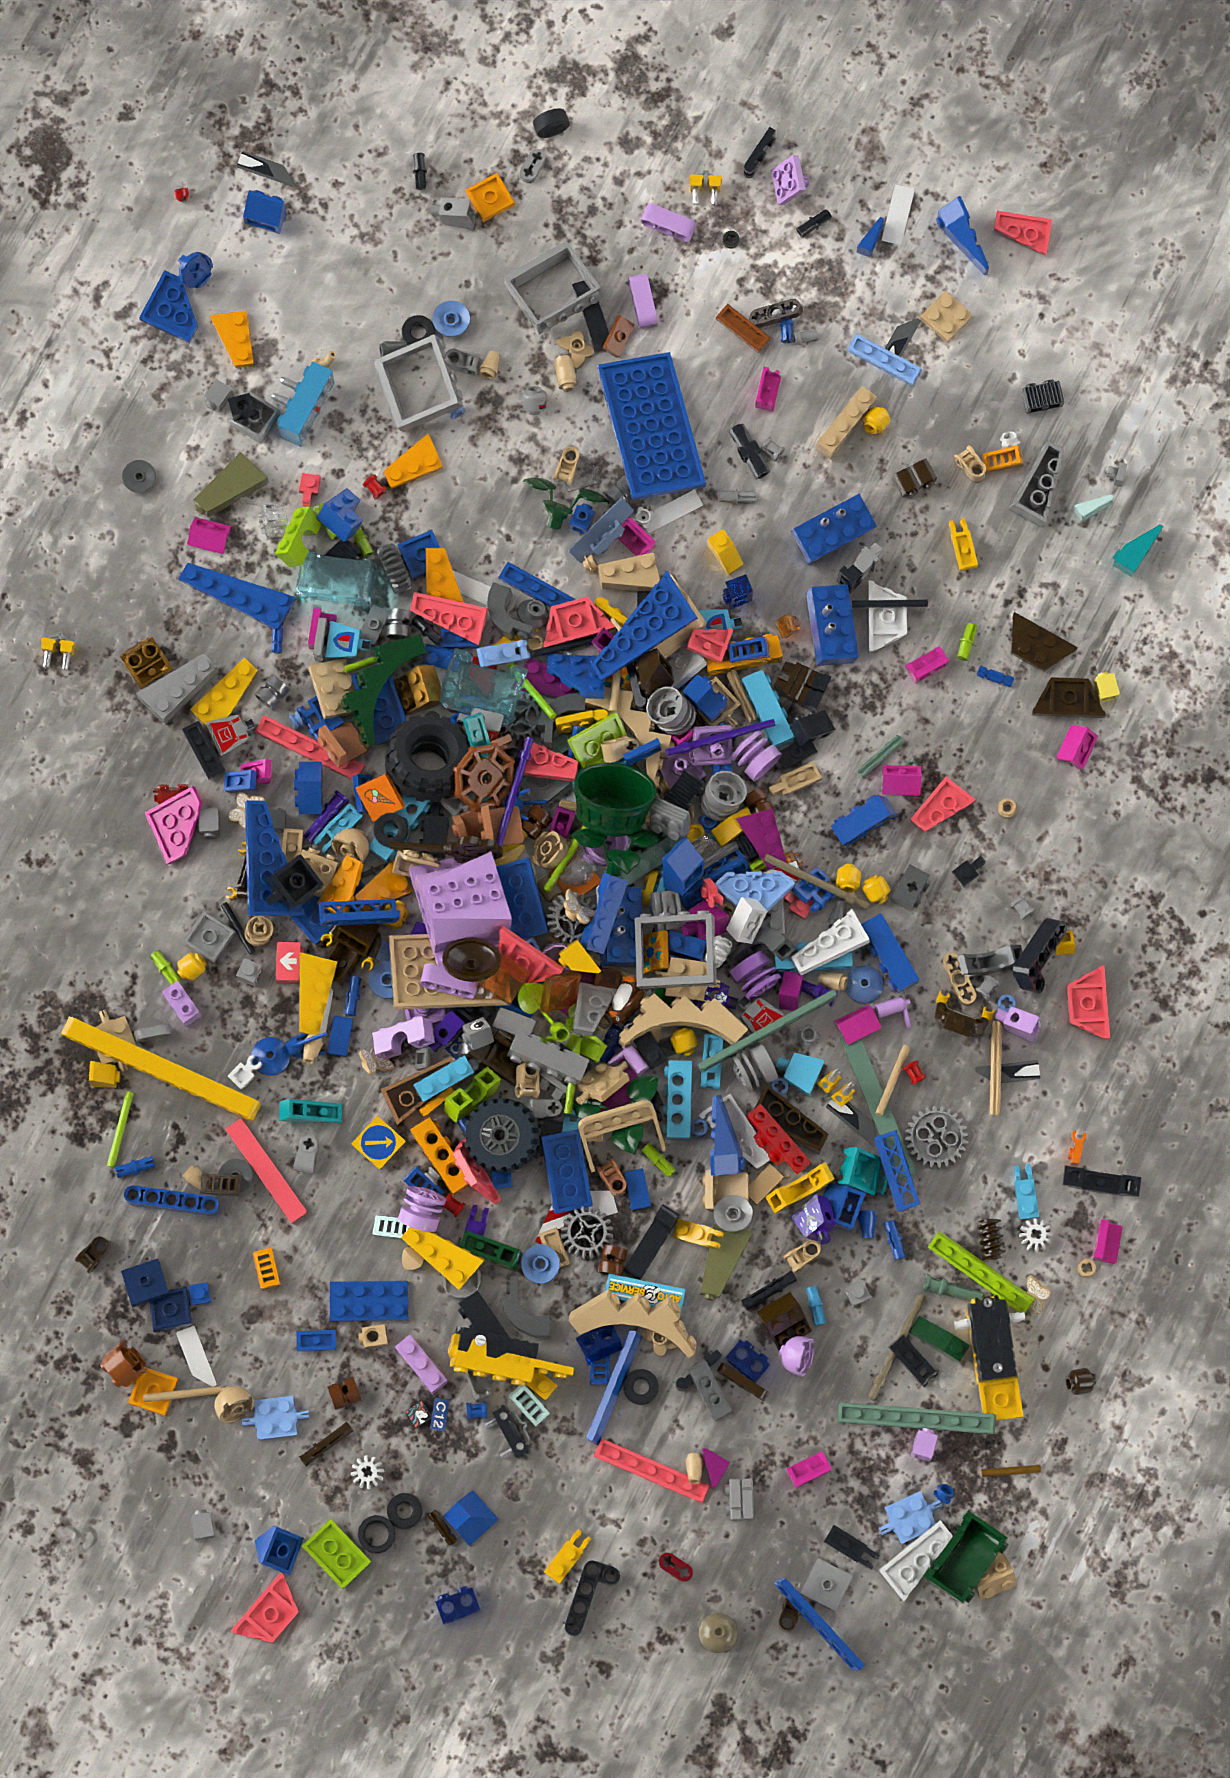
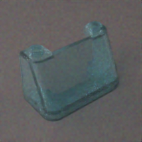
M309 551L302 566L299 568L295 588L296 601L306 602V599L310 597L311 601L321 600L351 604L356 607L357 603V606H362L363 610H370L373 603L378 566L374 563L373 559L363 558L361 561L318 555L317 552Z
M455 648L442 681L441 704L447 708L471 714L474 708L504 715L502 724L512 723L528 675V669L521 666H512L509 672L505 673L487 667L481 668L480 665L472 663L473 658L468 651Z

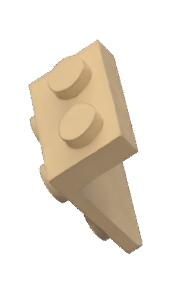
M311 847L308 850L302 849L301 855L324 884L312 893L321 897L327 886L331 883L335 871L338 870L341 862H338L337 857L327 854L326 857L320 855V851Z
M398 850L392 873L410 877L409 867L425 864L440 868L441 864L431 854L422 853L421 856L415 853L414 850Z
M705 1170V1176H703L705 1195H703L702 1202L706 1210L714 1212L718 1201L729 1195L741 1196L749 1202L748 1173L741 1172L739 1174L711 1176V1170Z
M1004 1553L998 1554L976 1586L980 1600L991 1598L995 1594L1017 1586L1014 1571Z

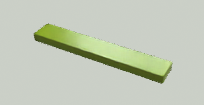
M941 1231L936 1234L928 1246L929 1249L992 1294L998 1295L1000 1299H1006L1007 1304L1019 1313H1026L1034 1302L1035 1298Z

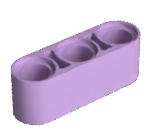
M651 203L647 204L640 220L647 227L685 242L690 241L697 226L695 221Z
M647 273L628 277L639 328L657 325L658 320Z
M426 964L420 985L428 989L472 999L475 997L478 982L459 980L451 976L442 966Z

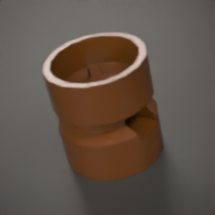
M763 788L749 792L743 801L745 808L750 809L751 814L773 808L775 813L772 803L767 801L768 796Z
M534 804L527 812L529 820L521 819L522 829L527 833L528 837L536 841L542 834V828H547L553 819L541 807Z
M604 1245L601 1253L603 1260L599 1262L597 1272L607 1276L609 1274L622 1276L624 1270L622 1262H625L628 1250L617 1246Z
M354 1377L343 1380L342 1384L337 1382L327 1386L335 1410L346 1407L348 1402L352 1405L362 1401Z

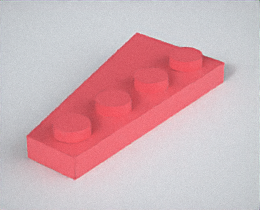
M414 592L410 611L480 646L488 608Z

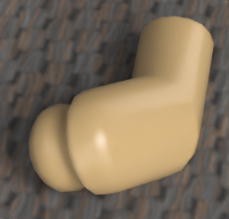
M329 351L323 360L316 357L312 361L327 368L332 365L337 354L334 351Z

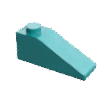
M1160 524L1125 544L1122 550L1117 549L1113 556L1115 560L1113 566L1133 577L1159 536L1163 526Z
M287 1099L279 1102V1121L294 1123H342V1104Z

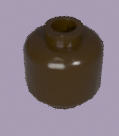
M1087 1368L1071 1370L1065 1379L1066 1387L1074 1395L1090 1393L1096 1384V1377Z

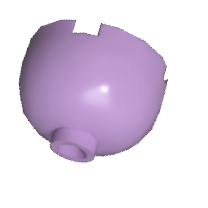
M796 1336L781 1346L780 1356H782V1363L790 1373L801 1377L805 1376L806 1373L803 1371L805 1368H810L815 1347H811V1343H814L812 1338Z

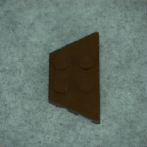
M1013 613L1011 654L1045 672L1054 664L1061 662L1065 657L1077 651V646L1020 614Z
M1051 677L1032 711V715L1106 717V713L1099 703V698L1093 691L1090 680L1085 678Z
M494 1040V1042L468 1052L467 1055L483 1066H488L495 1074L516 1087V1069L520 1064L511 1061V1057L507 1056L510 1050L508 1047ZM526 1067L527 1074H530V1069Z

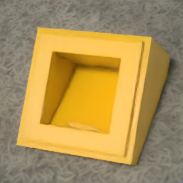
M1073 930L1066 931L1063 939L1055 949L1056 955L1075 953L1076 944Z

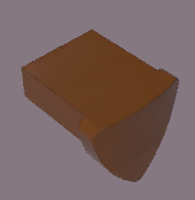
M597 965L601 972L594 973L593 985L618 989L621 971Z

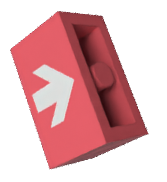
M277 942V983L300 984V952L305 953V948H302L300 942Z

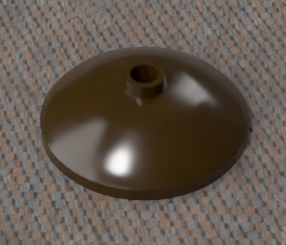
M464 938L452 942L445 948L442 963L445 970L451 976L462 981L478 982L490 978L498 971L501 964V956L498 949L488 941L479 938Z

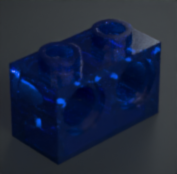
M746 574L725 582L722 597L725 604H729L730 609L752 602L753 589Z
M613 1325L596 1328L576 1338L578 1348L587 1366L623 1348Z
M740 1339L725 1357V1360L745 1377L757 1383L771 1364L768 1363L770 1359L763 1353H756L753 1350L755 1347L747 1340L743 1342ZM737 1350H745L747 1357L739 1359L736 1356ZM759 1362L762 1365L761 1371H753L751 1364Z
M468 1586L457 1589V1593L451 1596L449 1593L438 1596L439 1600L435 1601L444 1625L481 1611L473 1588L468 1589ZM465 1595L472 1598V1603L469 1606L461 1604V1599ZM447 1602L452 1603L454 1606L451 1613H445L442 1610L443 1605Z

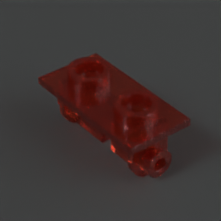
M168 784L158 785V788L153 790V793H158V795H154V802L161 804L190 787H188V784H178L177 787H169Z

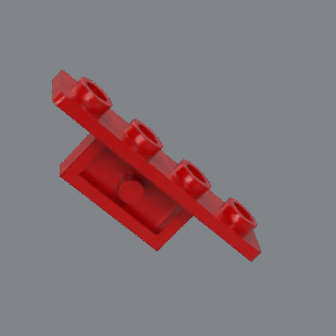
M761 1104L747 1115V1118L758 1130L753 1136L756 1144L765 1150L773 1163L779 1166L785 1161L796 1174H799L811 1164L807 1156Z

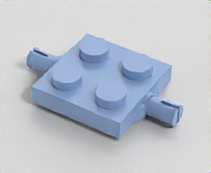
M293 1396L254 1400V1417L242 1418V1425H255L258 1440L297 1436L296 1426L298 1419H309V1410L297 1412L294 1407Z
M918 1491L884 1507L889 1523L879 1527V1530L882 1531L880 1533L883 1535L893 1530L901 1544L924 1534L936 1524L932 1511L943 1507L942 1504H939L941 1501L937 1500L928 1504L921 1491Z

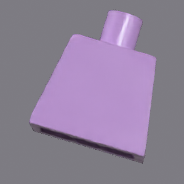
M1011 1007L1009 1012L999 1008L995 1016L996 1020L1004 1022L1003 1025L1006 1031L1034 1043L1041 1028L1039 1016L1015 1007Z

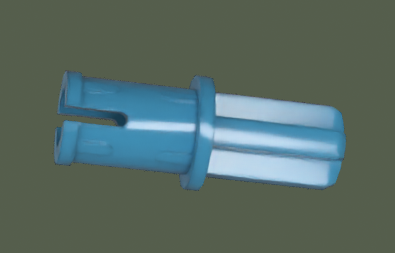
M818 1286L806 1288L810 1304L808 1308H811L814 1324L817 1326L826 1323L822 1308L824 1304L820 1300Z

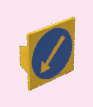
M376 1116L351 1145L380 1170L406 1141L379 1116Z

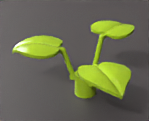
M524 983L518 992L520 1008L528 1014H533L539 1009L552 1025L550 1033L553 1036H547L545 1039L542 1036H538L542 1043L551 1042L556 1044V1040L559 1042L566 1041L569 1037V1025L572 1027L574 1025L576 1004L569 1008L568 1015L570 1018L566 1019L565 1026L561 1022L555 1023L541 1007L549 1000L548 989L540 983Z

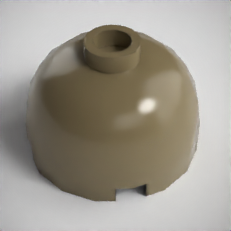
M714 1613L707 1616L701 1622L699 1639L708 1651L724 1653L730 1650L736 1643L738 1628L729 1616L722 1613Z

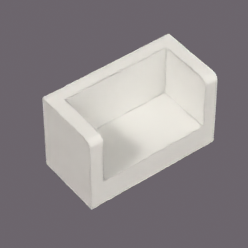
M741 897L726 930L737 942L752 944L768 911L758 900Z

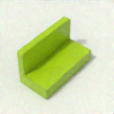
M569 1025V1031L572 1035L566 1046L572 1050L574 1037L582 1038L579 1055L598 1063L607 1046L596 1036L573 1033V1027Z

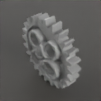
M933 1105L932 1111L925 1107L924 1114L920 1110L918 1111L919 1118L912 1116L915 1123H908V1126L912 1129L905 1131L906 1134L910 1135L905 1138V1141L911 1142L907 1145V1149L913 1148L910 1155H917L916 1162L922 1159V1166L928 1162L931 1169L934 1164L940 1169L941 1163L948 1167V1161L954 1164L956 1162L954 1157L961 1158L959 1151L965 1152L966 1150L962 1145L968 1144V1141L963 1139L968 1137V1133H963L967 1126L960 1125L963 1119H956L957 1112L951 1115L950 1108L947 1112H944L943 1106H941L939 1111H937L935 1105ZM937 1119L942 1120L944 1127H935L934 1121ZM926 1123L930 1124L935 1135H941L939 1140L943 1144V1146L947 1148L946 1152L942 1149V1146L937 1139H932L934 1134L926 1126ZM920 1130L926 1131L928 1138L921 1139L918 1136V1132ZM948 1135L953 1136L955 1143L948 1144L945 1141V1137ZM936 1146L939 1149V1154H931L929 1148Z

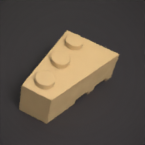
M653 553L598 565L602 589L652 591L654 585L660 581Z

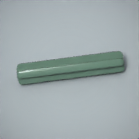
M896 735L858 769V774L862 778L869 775L904 743L901 736Z

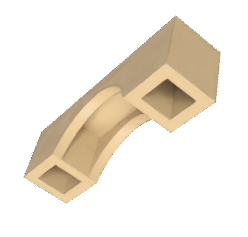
M862 386L817 441L816 450L831 460L842 447L845 439L856 424L875 406L877 396Z

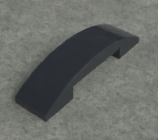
M584 280L572 284L576 298L590 291ZM598 301L582 311L595 353L605 350L602 347L609 335Z
M1065 1165L1062 1185L1098 1193L1139 1197L1141 1177L1102 1173Z

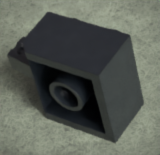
M299 854L265 879L271 886L273 893L265 901L269 906L279 901L284 903L287 909L290 910L324 884L304 857Z

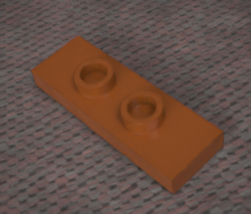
M728 303L716 316L717 321L758 353L771 340V337L752 324V322Z

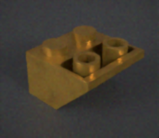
M434 665L417 666L394 680L405 716L433 708L445 701Z

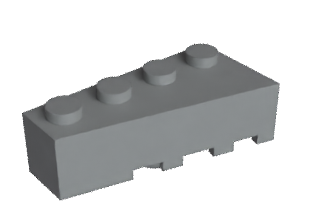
M1050 441L1043 445L1009 510L1041 528L1047 521L1064 449Z
M203 653L139 691L136 695L157 718L166 724L219 672L218 667Z
M517 1029L507 1055L511 1057V1061L519 1064L521 1062L527 1063L529 1068L537 1071L539 1069L547 1071L546 1074L551 1077L565 1078L564 1081L569 1084H580L589 1059L567 1049H564L562 1052L556 1044L551 1042L544 1044L540 1037L534 1034L526 1036L523 1034L525 1030Z

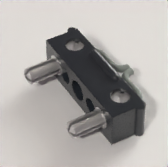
M501 1405L500 1409L492 1412L494 1418L484 1423V1426H487L485 1427L487 1430L498 1424L511 1447L501 1453L500 1456L505 1460L512 1455L520 1458L525 1454H530L531 1450L528 1446L530 1437L526 1431L528 1426L526 1421L522 1422L515 1411H509L506 1405ZM512 1414L515 1415V1417H516L517 1421L519 1422V1424L524 1425V1426H523V1432H524L525 1436L527 1437V1441H526L525 1438L523 1437V1435H522V1433H521V1431H520L518 1425L516 1424V1422H515V1420H514Z

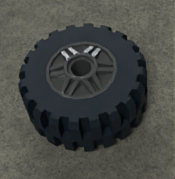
M498 1098L481 1103L476 1110L471 1112V1117L465 1124L467 1128L464 1131V1137H466L465 1147L470 1152L468 1154L479 1166L489 1171L512 1172L521 1169L523 1165L531 1161L532 1156L536 1155L537 1146L540 1145L541 1139H539V1134H541V1131L537 1125V1118L533 1116V1112L524 1106L523 1103L513 1099ZM502 1130L505 1132V1138L503 1140H501L499 1136Z

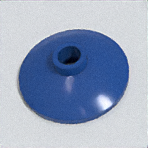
M273 1037L264 1038L256 1043L251 1054L255 1056V1059L252 1060L254 1066L259 1062L262 1063V1067L257 1071L268 1076L283 1072L290 1061L286 1044L280 1039ZM268 1052L274 1054L272 1058H267L266 1055Z

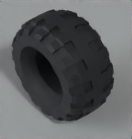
M426 714L424 717L416 715L410 717L409 721L401 722L396 727V730L391 733L385 752L386 773L388 772L395 787H399L401 793L405 796H413L416 798V801L424 802V800H431V803L439 802L442 798L447 799L454 796L455 771L453 769L466 755L470 747L468 736L463 733L464 730L457 723H451L449 718L442 716V718L435 717V714ZM420 751H431L438 754L446 765L438 770H425L417 766L411 756ZM473 758L464 768V770H468L471 767L474 760ZM462 774V776H463V787H464L465 784H466V782H465V776H466V775H465V774Z

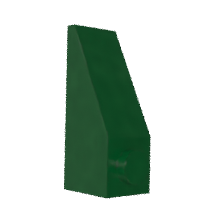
M466 1230L459 1245L460 1248L470 1251L475 1256L485 1259V1261L516 1272L523 1255L520 1249Z
M921 1316L917 1318L909 1331L910 1334L956 1364H959L970 1347L969 1344Z

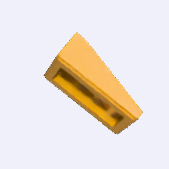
M1018 445L982 454L986 472L1024 465L1021 449ZM1012 453H1015V461H1013ZM1005 454H1007L1009 460L1007 463H1005ZM1000 455L1001 464L998 465L996 456ZM989 457H992L994 466H990Z
M272 1247L253 1252L261 1290L281 1286ZM269 1254L270 1258L262 1260L258 1259V1256ZM271 1261L272 1265L260 1267V1264ZM273 1269V1272L262 1275V1271ZM274 1276L275 1278L274 1280L264 1282L263 1280L264 1278Z

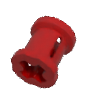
M375 474L367 478L363 483V487L373 494L374 500L380 498L387 491L386 486L383 487Z
M918 1060L911 1062L903 1068V1071H906L912 1080V1085L927 1078V1075L923 1074L918 1066Z
M449 1193L446 1196L445 1204L441 1206L457 1218L466 1204L459 1202Z

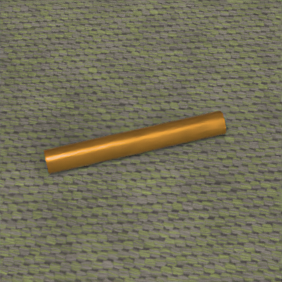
M1040 1465L981 1469L982 1477L1041 1473Z

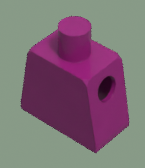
M704 900L687 911L690 914H697V911H709V913L714 915L715 936L728 932L726 928L729 924V915L715 904L714 907H710L708 902ZM706 921L686 922L685 925L681 926L682 933L685 936L694 934L701 940L706 939Z

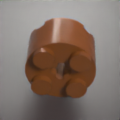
M124 1341L107 1353L100 1363L101 1368L112 1377L113 1384L119 1388L121 1386H131L147 1371V1368L144 1369L146 1362L142 1355L134 1347L128 1348L126 1346L128 1343Z

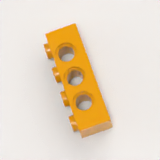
M766 634L762 636H765L768 640L770 657L731 663L728 646L725 654L729 657L727 661H722L719 664L704 657V660L708 663L706 665L707 675L712 676L732 670L737 671L781 662L783 655L778 635ZM750 645L751 652L754 654V645ZM735 647L736 657H739L737 654L739 649Z
M428 1117L410 1129L411 1134L442 1177L452 1195L455 1196L469 1187V1185L464 1180L465 1175L461 1169H459V1174L456 1176H451L448 1173L450 1168L457 1167L455 1163L456 1158L450 1148L452 1143L447 1136L443 1137L439 1130L442 1128L436 1119L432 1121ZM429 1136H437L438 1141L435 1144L428 1143L427 1139ZM441 1151H446L449 1154L446 1160L438 1158V1154Z

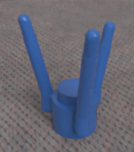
M528 788L518 792L514 806L519 807V811H521L524 805L546 804L548 800L522 801L518 797L530 792ZM509 795L506 796L507 799L504 801V807H506ZM520 814L521 819L529 820L528 817Z
M324 1032L301 1040V1038L309 1034L301 1033L290 1038V1041L286 1042L289 1055H295L296 1058L303 1057L304 1052H301L304 1050L303 1044L327 1036L328 1033ZM320 1051L318 1055H325V1052Z

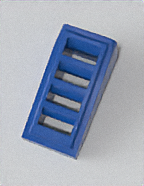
M880 217L857 246V253L867 257L872 255L884 226V218Z
M765 636L728 644L731 663L770 657L768 640ZM758 644L762 645L763 652H759ZM750 645H754V654L751 652ZM743 646H746L747 655H744ZM735 647L739 649V657H736Z
M414 1166L402 1180L408 1186L416 1187L424 1178L426 1181L420 1187L426 1188L428 1184H431L430 1190L436 1189V1193L442 1196L445 1193L442 1188L435 1185L425 1176L424 1172L417 1166ZM418 1173V1178L411 1183V1179Z
M590 1346V1385H608L610 1380V1346ZM594 1351H606V1355H594ZM594 1359H606V1363H594ZM594 1367H606V1371L594 1370ZM594 1374L606 1375V1377L594 1378Z

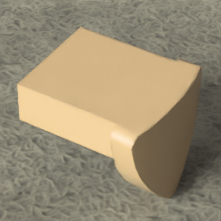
M411 1246L404 1249L402 1254L404 1269L414 1270L424 1264L425 1259Z

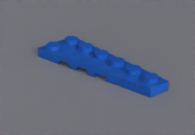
M187 563L178 578L179 581L277 631L296 601L294 596L191 563Z

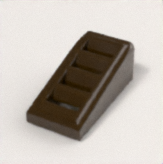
M202 1174L200 1194L239 1197L241 1176ZM207 1179H211L210 1189H206ZM215 1179L219 1180L218 1190H214ZM223 1180H227L226 1190H222ZM230 1181H234V1190H230Z

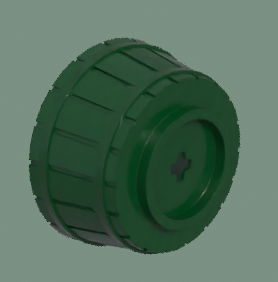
M605 762L589 765L581 769L574 779L576 814L579 821L591 831L605 836H627L640 830L646 821L647 814L654 803L657 792L654 781L646 773L632 766L620 763Z

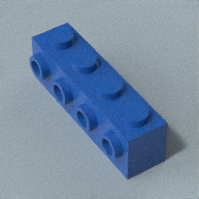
M880 913L862 923L861 925L870 940L869 944L871 947H869V950L874 958L877 956L880 962L878 965L882 973L888 975L890 979L888 983L893 991L896 990L899 994L917 984L919 977L883 915Z

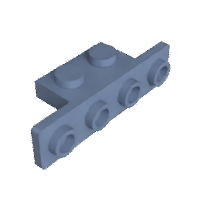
M620 498L568 550L569 553L580 563L585 561V556L588 557L593 552L598 556L601 553H605L609 549L610 544L623 535L625 528L622 526V523L634 512V509L623 498Z

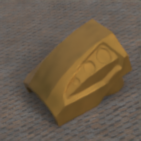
M152 636L142 640L119 656L141 690L154 680L173 670Z

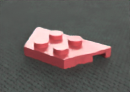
M587 596L551 607L543 645L545 648L598 634L603 627L608 631L615 629V627Z
M505 926L501 927L498 951L501 956L500 968L504 969L505 973L521 984L545 981L550 976L560 974L563 971L564 967Z
M1101 965L1096 970L1067 985L1069 1024L1109 1040L1110 1030L1104 965Z
M464 1138L453 1152L457 1167L463 1171L465 1175L464 1180L469 1186L473 1187L492 1203H499L501 1198L484 1167L479 1166L468 1154L470 1152L465 1147L466 1138Z
M280 1572L232 1628V1633L274 1643L299 1611L283 1573Z

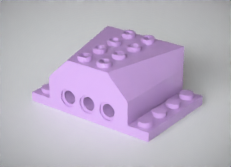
M491 851L463 864L457 863L454 858L438 861L441 864L440 868L425 864L409 867L412 884L438 966L444 967L442 956L445 948L459 939H483L498 949L500 940L499 930L502 926L510 930L512 918Z

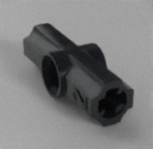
M743 423L738 424L730 429L729 433L738 447V453L742 461L747 463L755 479H761L769 474L770 469L762 457L760 447L755 440H752Z

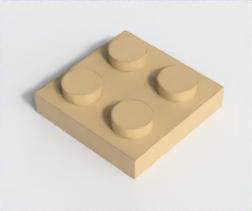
M945 291L920 316V319L948 343L973 317V314Z

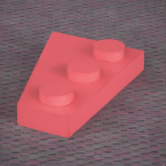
M997 211L994 231L1046 256L1052 219Z
M532 744L530 761H527L523 776L574 782L579 767L578 761L561 753H555L543 745Z
M945 777L913 815L910 822L925 833L976 800L948 777Z

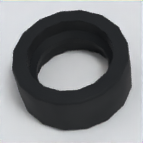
M556 108L538 115L533 120V126L538 137L549 138L564 132L570 126V121L564 109Z
M370 1516L362 1521L359 1526V1542L370 1553L379 1554L386 1552L395 1541L396 1533L394 1526L390 1520L383 1516ZM381 1523L387 1528L388 1539L383 1545L372 1546L367 1542L365 1531L369 1525Z

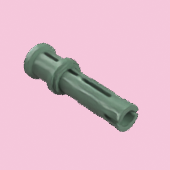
M930 1274L926 1275L923 1285V1291L937 1292L940 1296L946 1294L969 1301L974 1298L982 1300L983 1296L982 1291L948 1283V1280L933 1278Z

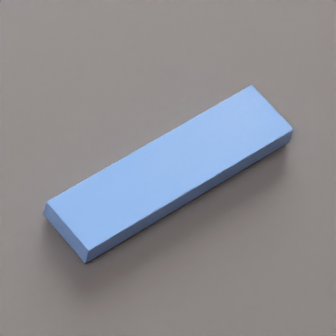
M858 334L855 335L847 349L853 355L913 386L922 368Z

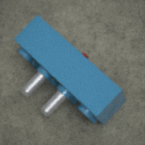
M313 361L310 366H306L302 382L297 383L286 377H281L280 382L296 392L293 399H288L277 393H273L271 396L273 400L285 405L287 408L285 414H281L277 421L280 437L300 447L335 383L333 371Z

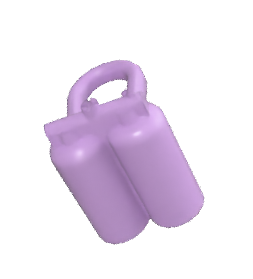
M897 997L874 1004L877 1017L880 1018L902 1011L907 1028H911V1021L906 1005L911 1003L910 999Z
M632 1045L623 1048V1051L607 1063V1065L613 1066L625 1057L637 1075H642L650 1069L643 1056Z

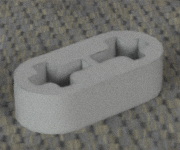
M541 149L532 150L520 170L522 181L531 183L540 173L546 161L545 153ZM538 155H540L541 160H537L536 163L533 164V156L537 157ZM530 168H532V176L528 175V177H526L525 172H528Z
M169 1024L134 1031L136 1042H144L172 1035Z

